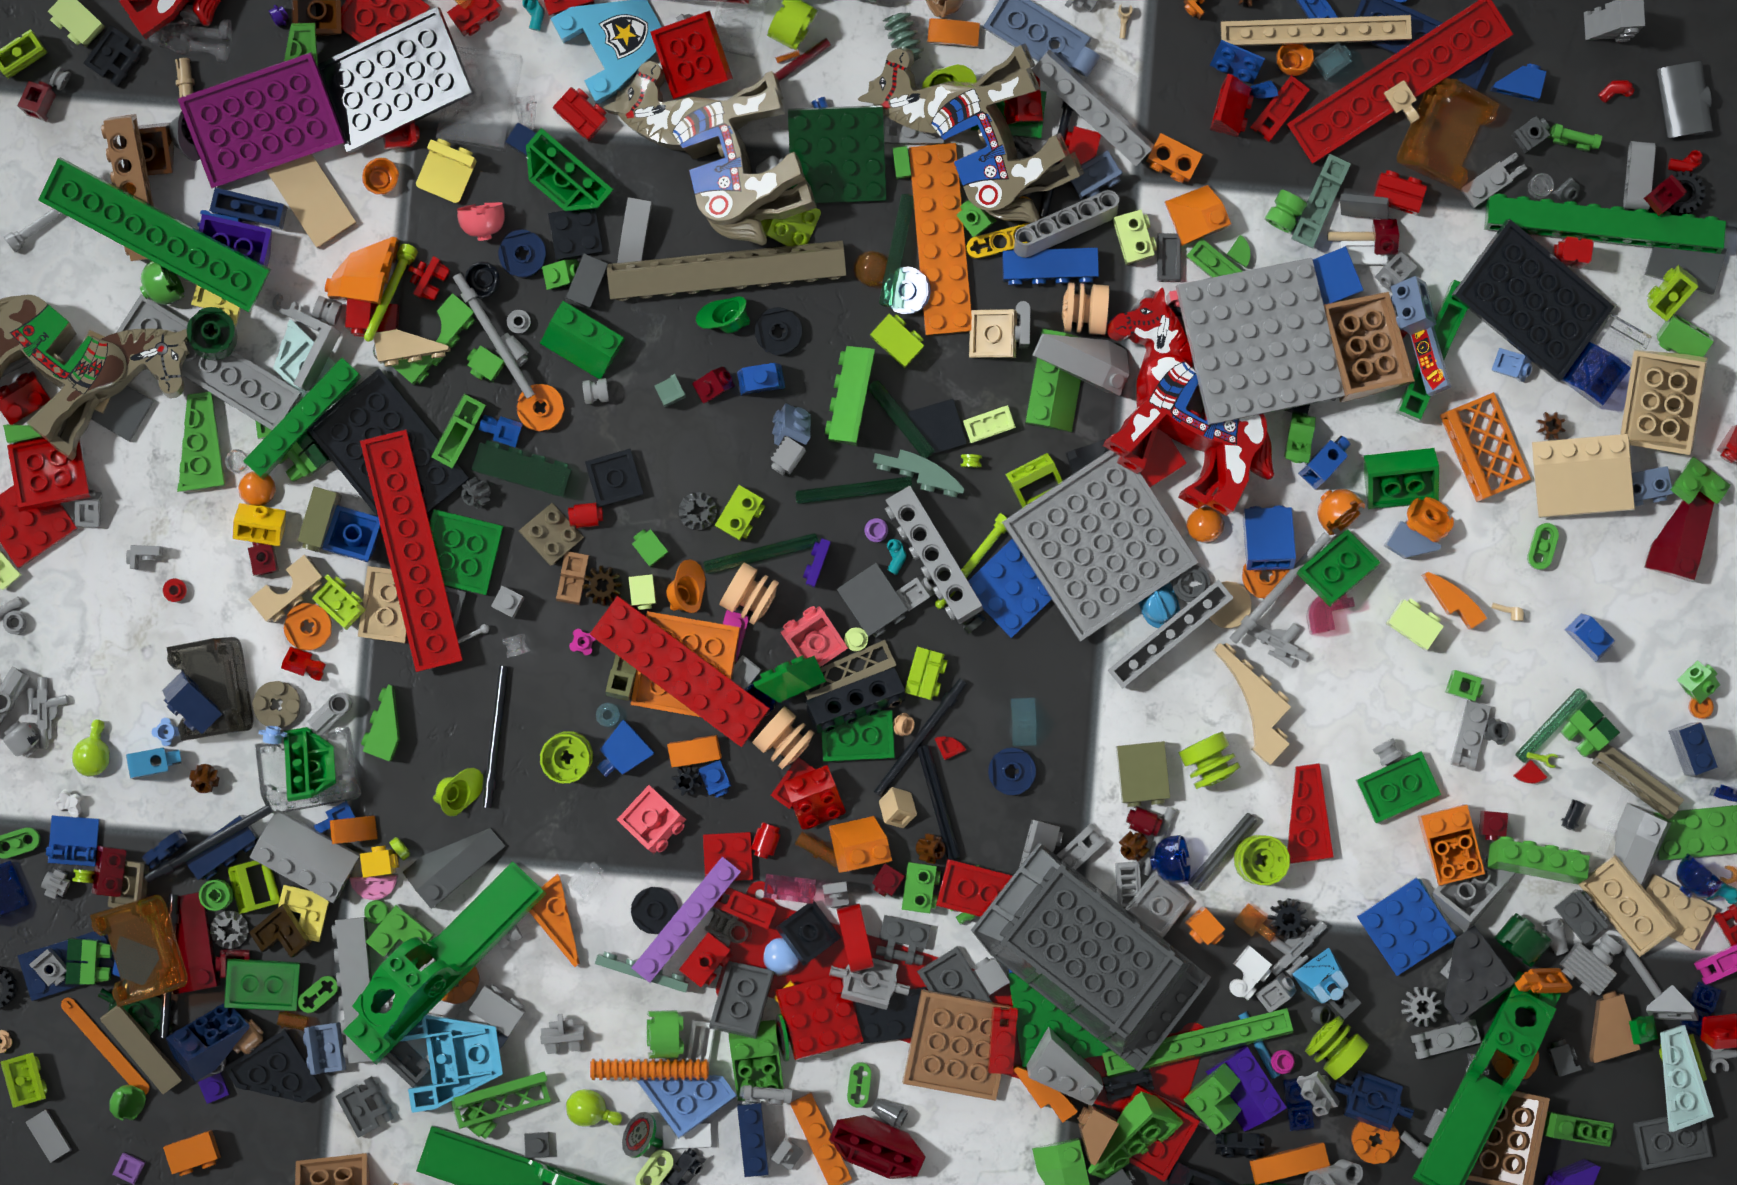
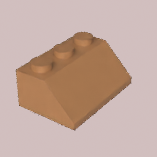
M1089 1105L1088 1108H1082L1077 1119L1087 1158L1095 1166L1119 1123L1111 1115L1093 1105Z
M367 1153L296 1161L295 1185H371Z

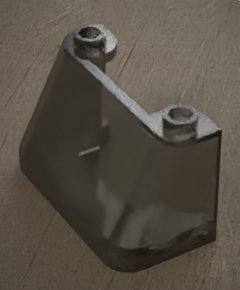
M237 637L212 638L166 647L169 665L174 670H183L200 686L202 692L219 707L222 713L203 734L197 729L194 732L184 724L183 721L186 719L183 717L178 725L181 741L251 730L253 727V713L242 645Z

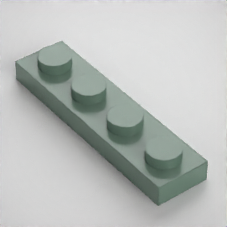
M604 951L603 955H597L596 965L644 979L631 968L636 963L635 960L627 958L626 962L617 960L618 955ZM663 969L651 981L685 993L689 982L685 981V976L672 973L670 977L662 974Z

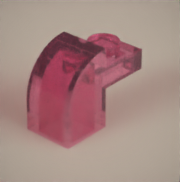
M1345 594L1331 607L1319 596L1314 598L1308 606L1306 614L1309 635L1335 630L1332 611L1355 607L1353 597L1347 598Z
M766 874L764 898L813 904L816 893V880Z

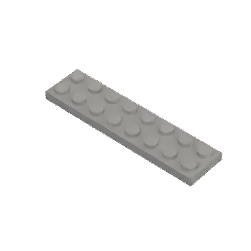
M141 294L117 332L149 328L163 329L176 333L187 329L188 323L152 300L146 299ZM189 340L186 343L189 355L186 356L182 365V375L271 431L292 410L302 394L235 351H232L230 356L220 360H207L195 353Z

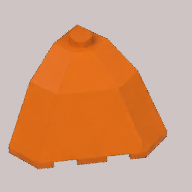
M390 237L350 253L333 273L332 278H327L325 284V292H328L327 296L330 299L347 302V299H354L381 305L384 285L388 284L391 266L396 261L400 240L397 237Z

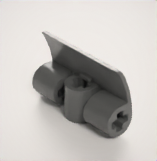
M1702 61L1657 69L1667 137L1670 139L1690 134L1702 135L1713 132L1709 108L1711 107V93L1705 83Z

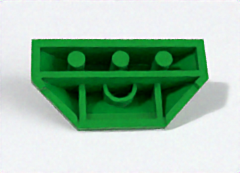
M541 128L526 145L529 181L565 212L598 208L613 191L609 185L544 129Z
M308 727L284 731L287 733V737H284L288 802L316 797L336 784L334 746L313 733Z

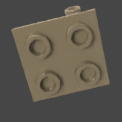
M553 503L519 530L522 536L550 566L557 563L559 558L584 538L574 526L570 527L568 519Z

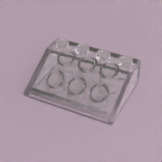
M456 46L474 94L441 109L436 139L440 138L445 141L506 152L507 144L505 141L510 132L523 58L521 55L508 52Z

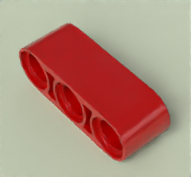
M860 903L838 908L837 914L851 973L873 968L874 964Z

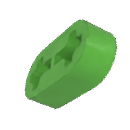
M330 975L324 976L302 993L298 1000L300 1009L303 1012L312 1013L333 997L339 989L336 978ZM324 980L326 982H333L332 992L325 991L323 994L319 992L324 987L322 983ZM316 994L318 998L313 1002L314 1008L311 1006L305 1007V996L310 998Z
M864 1062L855 1063L851 1067L847 1100L851 1106L856 1108L863 1107L869 1098L871 1069ZM859 1066H863L864 1071L868 1072L867 1076L862 1077V1083H857L858 1076L854 1074V1070H858ZM857 1086L861 1087V1095H865V1098L860 1099L859 1103H855V1099L851 1098V1094L856 1093Z

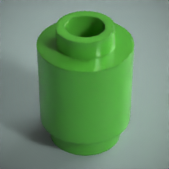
M468 1107L461 1116L465 1119L463 1122L472 1120L476 1111ZM479 1113L477 1118L482 1117L484 1115ZM492 1119L468 1126L467 1128L478 1137L482 1136L486 1139L497 1124Z

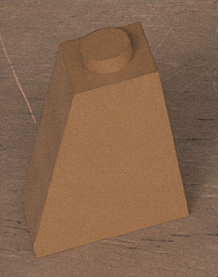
M1610 991L1602 994L1603 998L1596 1001L1589 1056L1590 1061L1593 1063L1640 1050L1639 1044H1633L1629 1025L1631 1017L1624 994H1616V991Z

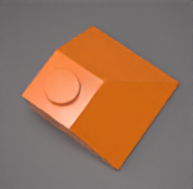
M1208 185L1164 202L1182 246L1222 231L1231 225L1223 202Z

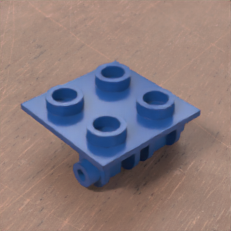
M1221 40L1210 66L1220 72L1232 74L1241 81L1253 84L1265 58Z
M52 815L49 846L46 848L48 863L95 866L99 819Z

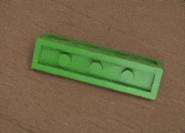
M545 1071L453 1098L451 1104L458 1128L462 1129L550 1103L551 1100L545 1084L547 1082ZM540 1086L544 1099L535 1101L527 1097L531 1088ZM526 1090L525 1094L520 1093V1091ZM510 1094H515L522 1098L519 1105L513 1108L505 1104L504 1101ZM491 1100L499 1104L495 1113L488 1114L481 1110L486 1101ZM524 1100L530 1102L527 1104H523ZM481 1103V1105L479 1106V1108H477V1107L474 1106V1105H476V1104ZM469 1107L476 1111L472 1120L463 1122L459 1109ZM501 1107L506 1108V1110L500 1111ZM479 1113L484 1115L482 1117L477 1118Z

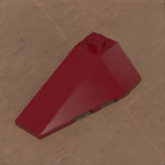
M1700 491L1690 504L1682 500L1660 534L1652 542L1644 568L1686 581H1694L1701 561L1714 502Z
M199 892L179 896L177 914H180L179 924L176 925L173 994L219 986L221 983L219 973L215 971V952L212 936L210 935L207 910L200 903Z

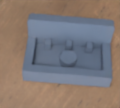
M1107 150L1083 164L1081 167L1085 174L1070 182L1080 199L1089 198L1100 193L1099 189L1105 185L1110 188L1121 181L1119 177L1122 176L1123 172L1118 168Z
M787 403L784 404L781 410L776 411L772 421L775 423L772 431L774 444L779 446L784 436H787L806 445L810 439L811 414L803 408H795Z
M340 1022L304 1028L303 1041L307 1046L308 1057L306 1062L310 1074L316 1075L346 1070Z

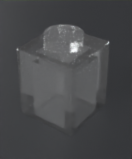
M585 862L566 884L585 899L603 880L604 876L601 875L603 870L595 862L591 864Z

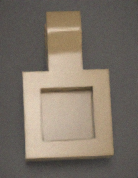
M1404 80L1383 93L1395 113L1403 110L1410 123L1420 118L1411 103L1416 101V98Z

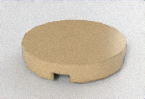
M1221 582L1233 596V599L1213 614L1209 620L1221 628L1237 627L1241 625L1240 622L1246 615L1249 616L1251 612L1252 602L1250 595L1243 586L1236 582Z

